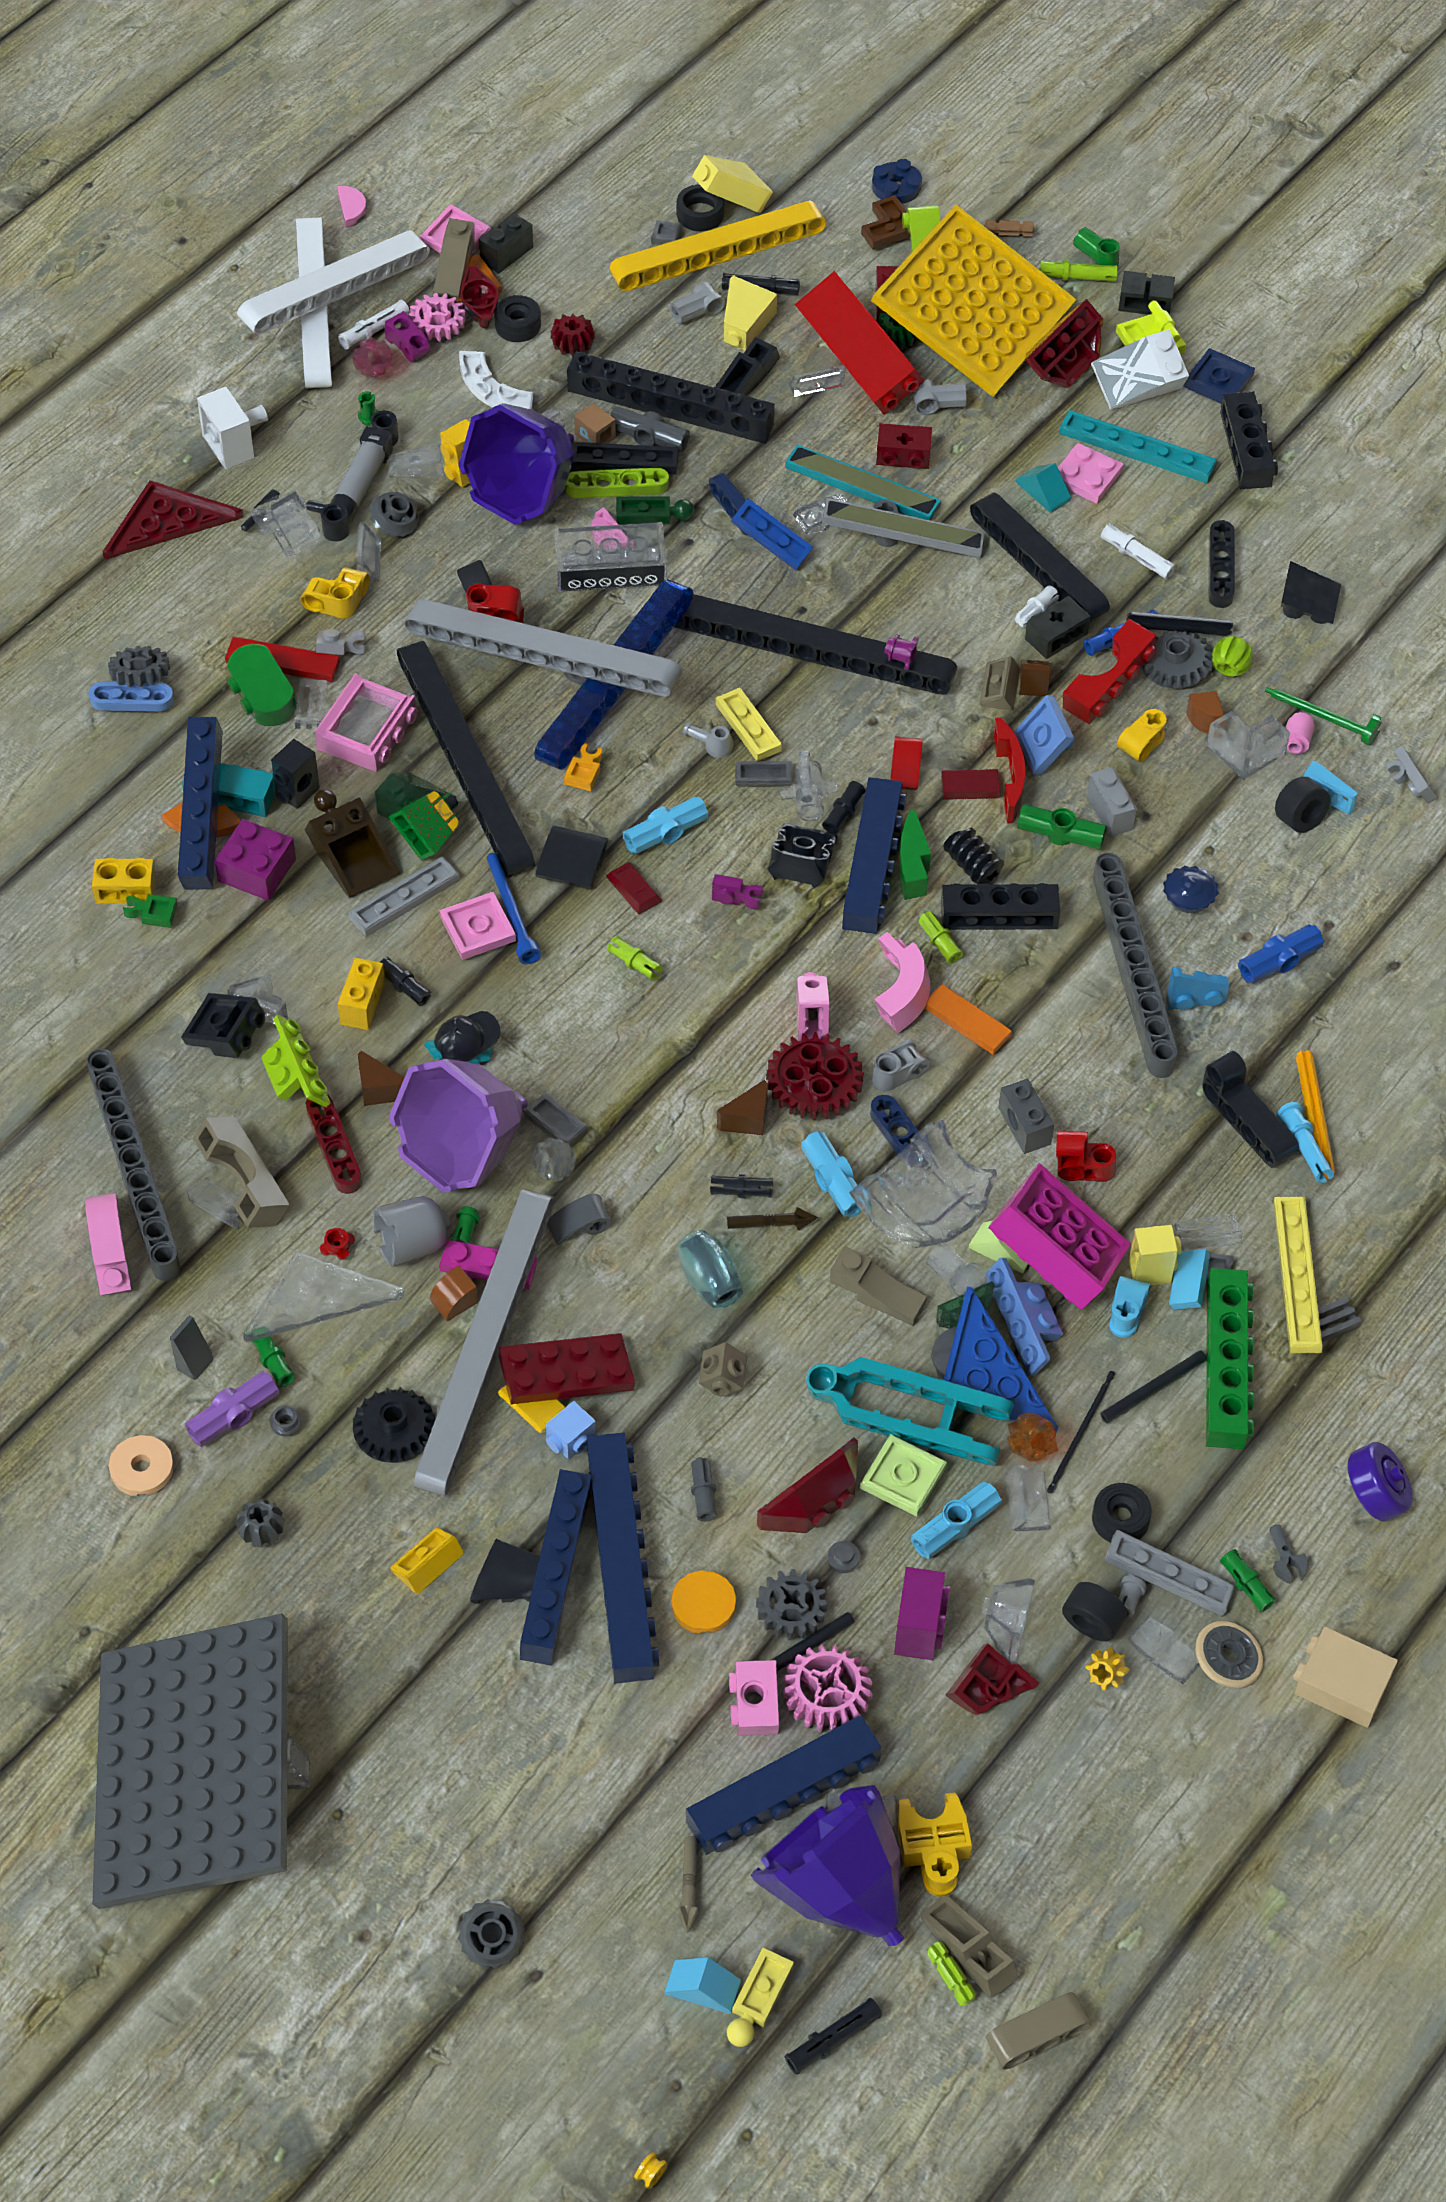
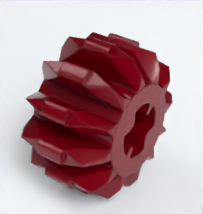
M574 313L571 316L562 314L561 319H555L550 331L554 349L560 350L562 355L570 353L572 357L576 351L584 353L585 350H591L595 339V331H593L591 320L585 319L584 315L577 317Z

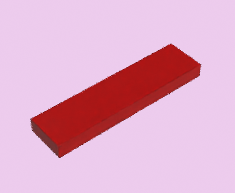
M234 636L225 655V661L228 663L230 656L238 648L248 644H260L268 648L284 674L331 683L340 664V657L338 655L316 653V651Z

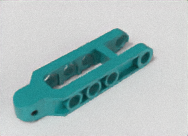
M863 1357L843 1367L820 1363L814 1365L806 1375V1384L810 1395L818 1401L834 1405L841 1420L846 1425L887 1437L891 1434L908 1443L991 1466L997 1464L1001 1450L1000 1447L996 1449L992 1446L973 1441V1437L952 1432L951 1429L957 1409L1001 1421H1009L1014 1404L1008 1399ZM862 1382H867L944 1404L945 1407L939 1427H936L934 1430L913 1424L911 1419L905 1418V1421L882 1415L880 1410L875 1409L872 1412L854 1407L850 1403L855 1387Z

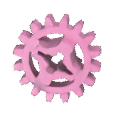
M434 293L431 298L428 295H424L423 301L416 299V306H410V319L424 335H427L428 341L432 337H436L439 342L441 337L444 336L449 340L451 339V333L458 335L459 328H464V321H466L465 310H463L462 303H457L456 297L448 299L446 293L442 297H438V294Z

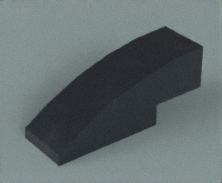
M755 336L744 354L741 352L737 354L714 388L747 396L762 382L780 359L777 347Z

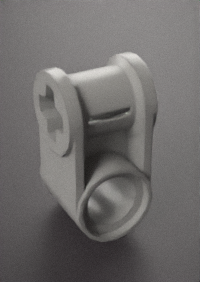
M912 1039L905 1040L898 1046L876 1056L872 1083L879 1090H893L895 1087L923 1075L930 1067V1061L928 1058L921 1056L916 1049V1043Z

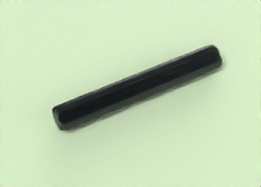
M1130 612L1126 618V622L1131 619L1146 629L1176 630L1177 632H1184L1186 630L1189 633L1197 632L1224 636L1232 634L1233 622L1231 620Z

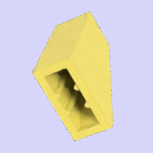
M704 155L692 175L705 191L758 213L762 212L773 193L744 162Z
M732 276L729 283L724 318L723 341L746 351L755 336L758 337L776 315L777 294Z

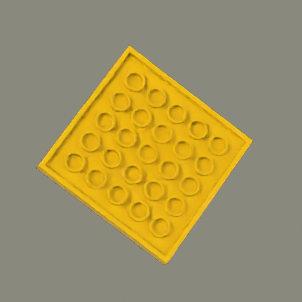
M956 204L871 298L874 304L992 397L1000 391L1025 362L1026 353L1063 318L1077 300Z

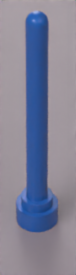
M490 853L487 856V861L518 939L516 953L519 961L525 965L535 963L542 956L539 945L532 938H529L498 855Z

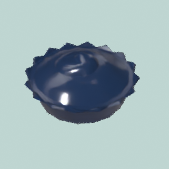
M1184 865L1180 869L1174 868L1172 873L1166 875V880L1163 882V892L1167 895V900L1176 909L1186 913H1195L1208 908L1211 903L1215 902V897L1219 894L1217 890L1219 884L1215 882L1214 876L1208 874L1206 869H1199L1197 866L1188 867Z

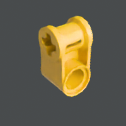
M1158 709L1145 711L1142 716L1121 733L1116 746L1138 762L1144 761L1165 738L1163 728L1166 725V715Z

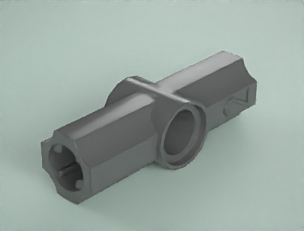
M617 406L611 411L610 416L615 419L616 430L632 435L640 445L652 446L655 443L664 447H678V452H684L687 447L690 431L665 423L662 416L658 413L649 411L642 415Z

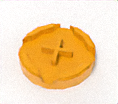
M701 1570L689 1573L680 1579L673 1589L671 1598L673 1616L681 1627L692 1633L718 1632L729 1624L735 1614L736 1595L734 1588L725 1577L715 1572Z

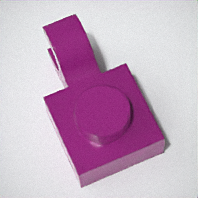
M714 875L712 882L713 901L740 905L741 901H743L746 907L754 910L759 909L760 899L752 897H762L763 887L759 885H744L743 879Z

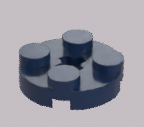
M899 159L897 162L878 165L873 170L872 190L879 199L895 195L901 204L908 203L918 196L919 190H921V173L914 166H911V162L907 159Z

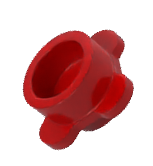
M341 1228L329 1229L325 1234L324 1243L320 1245V1252L323 1255L331 1254L337 1256L340 1260L346 1259L349 1256L348 1250L350 1245L355 1242V1237L352 1233H347Z

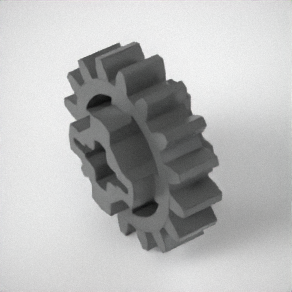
M136 646L135 649L125 648L123 652H116V657H110L108 668L111 680L117 681L118 685L127 683V687H131L133 684L142 687L143 683L153 685L156 680L162 681V676H168L170 664L167 653L161 652L160 648L152 650L151 646H144L143 648Z
M791 1569L790 1576H785L782 1571H778L777 1580L769 1576L766 1579L767 1587H759L760 1597L756 1598V1608L759 1609L758 1620H765L764 1629L766 1631L774 1627L775 1637L778 1638L782 1632L787 1633L788 1640H792L794 1633H798L804 1639L807 1629L815 1633L817 1631L816 1622H824L825 1613L823 1612L827 1611V1601L824 1600L826 1591L825 1589H818V1579L809 1582L807 1572H804L801 1577H797L795 1569ZM772 1597L775 1599L773 1610L770 1607ZM810 1599L813 1602V1609L811 1612L809 1611L808 1606Z

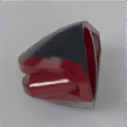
M476 265L467 266L460 289L461 301L470 317L475 322H479L481 328H487L497 307L499 292L496 285Z

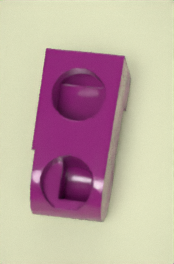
M404 311L385 321V339L390 344L394 343L399 350H402L404 356L410 362L431 351L426 336ZM401 322V327L396 329L394 327L395 324Z

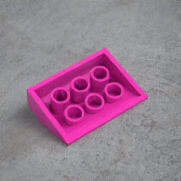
M1040 1163L1035 1166L988 1227L1000 1241L1015 1251L1021 1260L1032 1266L1045 1281L1051 1283L1069 1302L1075 1304L1080 1310L1104 1289L1131 1245L1129 1241Z

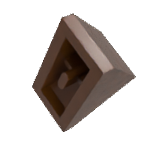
M1021 659L1019 695H1047L1051 669L1049 661Z
M360 1051L357 1055L364 1106L395 1102L405 1077L365 1052Z
M765 1080L761 1081L718 1109L717 1128L720 1131L763 1135L768 1100V1083Z

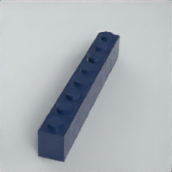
M625 1432L587 1436L589 1471L590 1475H592L591 1488L614 1684L654 1680L653 1667H659L658 1648L651 1647L650 1637H656L654 1617H647L646 1609L647 1607H652L650 1587L644 1588L643 1578H648V1566L646 1558L640 1559L639 1549H645L643 1529L637 1530L636 1520H641L640 1501H633L632 1492L638 1491L636 1472H630L629 1463H634L633 1445L626 1444Z

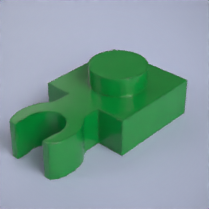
M148 894L146 901H143L135 896L126 897L127 906L134 907H123L125 917L136 918L140 916L142 924L171 928L178 905L177 898Z

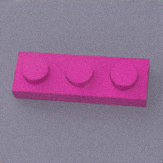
M447 1239L439 1268L441 1272L448 1273L459 1265L468 1277L487 1281L499 1250ZM537 1257L534 1258L524 1289L530 1290L537 1267Z

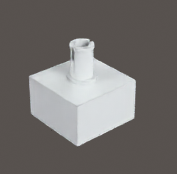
M227 387L198 397L197 402L202 436L224 468L228 469L253 459L254 452L250 427L268 421L264 407L259 405L243 412Z

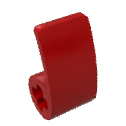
M899 736L894 738L890 780L902 781V789H918L923 739Z

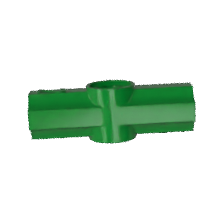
M1024 804L1020 811L1017 828L1048 836L1049 840L1056 845L1063 846L1072 842L1100 849L1104 841L1107 825L1077 818L1067 808H1058L1050 811Z

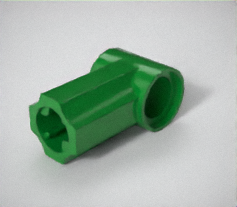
M1086 227L1078 231L1073 240V245L1095 260L1097 265H1117L1118 268L1120 245L1116 240L1110 238L1103 239Z

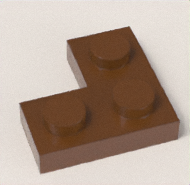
M895 195L872 203V211L879 220L863 225L861 227V234L873 250L910 237L907 228L902 226V213H906V210Z

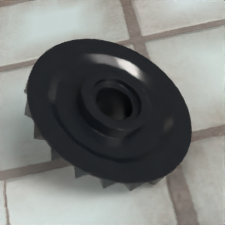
M387 1387L383 1392L378 1393L375 1391L370 1398H364L363 1404L357 1407L355 1417L353 1418L354 1438L360 1449L373 1459L389 1463L407 1461L424 1451L435 1423V1415L431 1404H428L423 1396L415 1394L413 1390L409 1392L401 1387L397 1390H390ZM391 1419H399V1421L395 1423L388 1422Z

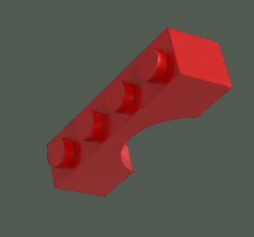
M1129 619L1113 636L1112 654L1117 659L1116 665L1108 672L1100 675L1079 674L1064 690L1062 708L1089 725L1096 717H1101L1108 703L1113 698L1117 699L1120 696L1124 685L1129 680L1132 681L1137 677L1142 665L1146 661L1150 662L1157 652L1156 634Z

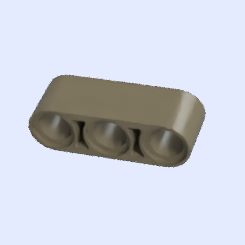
M1070 1992L994 2028L986 2035V2040L1002 2069L1007 2070L1077 2037L1091 2026V2022L1075 1994Z

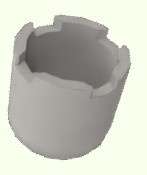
M424 1196L414 1197L382 1205L372 1211L374 1233L380 1232L384 1243L383 1246H379V1250L389 1266L400 1265L435 1253L441 1249L446 1241L450 1219L446 1210L441 1211L433 1199Z

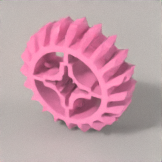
M821 1644L818 1653H815L809 1647L806 1650V1657L798 1654L795 1657V1664H789L787 1667L789 1675H785L783 1678V1685L785 1686L783 1697L788 1700L786 1702L788 1711L795 1710L794 1718L796 1721L805 1718L804 1726L806 1729L813 1723L817 1724V1731L819 1733L823 1730L824 1726H829L831 1731L836 1728V1725H843L849 1720L858 1717L860 1713L865 1714L868 1710L866 1702L871 1701L872 1692L870 1691L872 1680L867 1677V1666L860 1667L861 1659L859 1656L850 1659L849 1649H846L842 1654L838 1653L836 1644L831 1648V1651H826L823 1644ZM841 1675H844L851 1682L854 1693L847 1690V1686L840 1681ZM801 1684L808 1687V1691L814 1695L813 1703L804 1696L800 1687Z

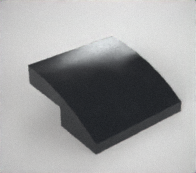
M553 825L536 869V877L592 890L598 866H601L608 838Z

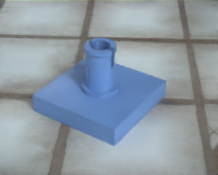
M1046 695L1013 731L1020 743L1032 774L1040 776L1064 750H1069L1073 746L1075 739L1055 697Z

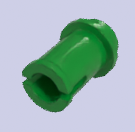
M365 391L358 396L360 406L358 419L362 424L371 426V417L378 411L375 406V395Z
M464 1206L456 1213L458 1221L451 1240L464 1241V1243L471 1244L475 1225L480 1222L478 1210L473 1207Z

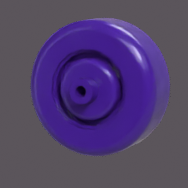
M1372 1442L1350 1454L1347 1462L1350 1483L1361 1505L1373 1518L1386 1522L1410 1510L1413 1503L1411 1484L1403 1465L1390 1448L1383 1443Z

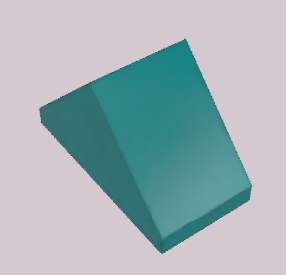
M1056 463L1036 466L1016 478V483L1050 513L1071 501V496Z

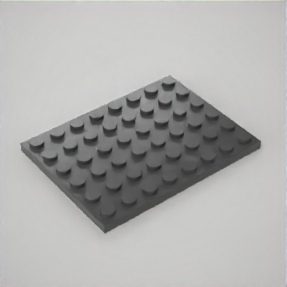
M282 1613L101 1653L92 1904L98 1909L287 1871L288 1618Z

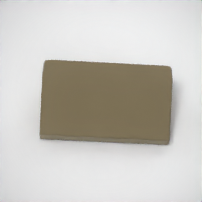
M1012 656L987 662L980 698L981 707L1003 710L1014 709L1020 668Z

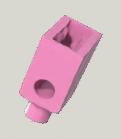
M814 972L805 973L797 978L796 1012L798 1041H801L802 1033H805L808 1039H812L814 1032H817L819 1039H823L829 1031L827 977L818 976ZM810 1010L818 1013V1018L814 1021L809 1020L808 1011Z

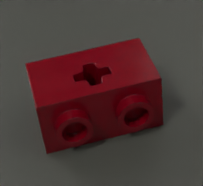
M879 423L876 465L929 469L932 427Z

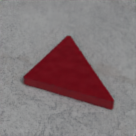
M149 480L102 551L103 557L109 559L242 519L244 516L243 509Z

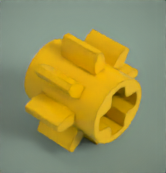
M1111 1646L1105 1650L1104 1654L1099 1649L1091 1654L1094 1661L1089 1662L1085 1666L1086 1669L1090 1670V1682L1101 1685L1104 1691L1111 1683L1114 1687H1119L1124 1682L1121 1676L1126 1675L1130 1671L1129 1668L1125 1667V1655L1113 1652V1647Z

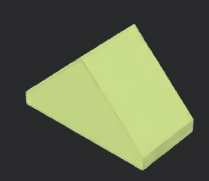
M992 1221L983 1222L970 1242L969 1248L995 1261L999 1258H1006L1011 1269L1024 1274L1029 1264L1021 1260L1015 1251L994 1235L988 1228Z

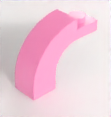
M886 932L878 940L884 956L900 971V974L894 985L874 1000L880 1016L898 1034L909 1026L923 1011L929 998L931 985L929 973L918 946L914 942L906 946L900 938L895 940Z
M114 1192L86 1197V1216L100 1295L131 1290L117 1194Z

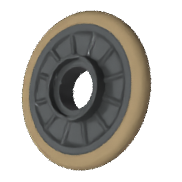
M1217 1621L1207 1625L1199 1633L1195 1645L1196 1657L1202 1670L1216 1683L1229 1688H1243L1257 1680L1263 1668V1654L1257 1640L1248 1630L1232 1622ZM1222 1648L1233 1650L1236 1654V1661L1226 1659Z

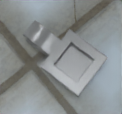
M336 629L318 630L316 653L344 655V651H349L355 654H363L365 645H358L354 641L364 640L365 632L356 630L349 636H346V632H339Z

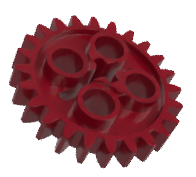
M814 1032L812 1039H808L805 1033H802L801 1041H797L792 1036L790 1037V1046L782 1042L780 1044V1051H773V1059L768 1060L766 1080H768V1090L772 1091V1099H780V1108L789 1105V1114L792 1115L798 1110L800 1111L801 1119L807 1113H811L813 1120H816L819 1113H822L823 1117L828 1119L830 1111L839 1116L840 1106L849 1110L850 1101H857L858 1093L862 1091L864 1077L862 1062L857 1061V1052L850 1053L849 1044L840 1047L841 1038L831 1042L829 1041V1034H826L823 1039H819L817 1032Z

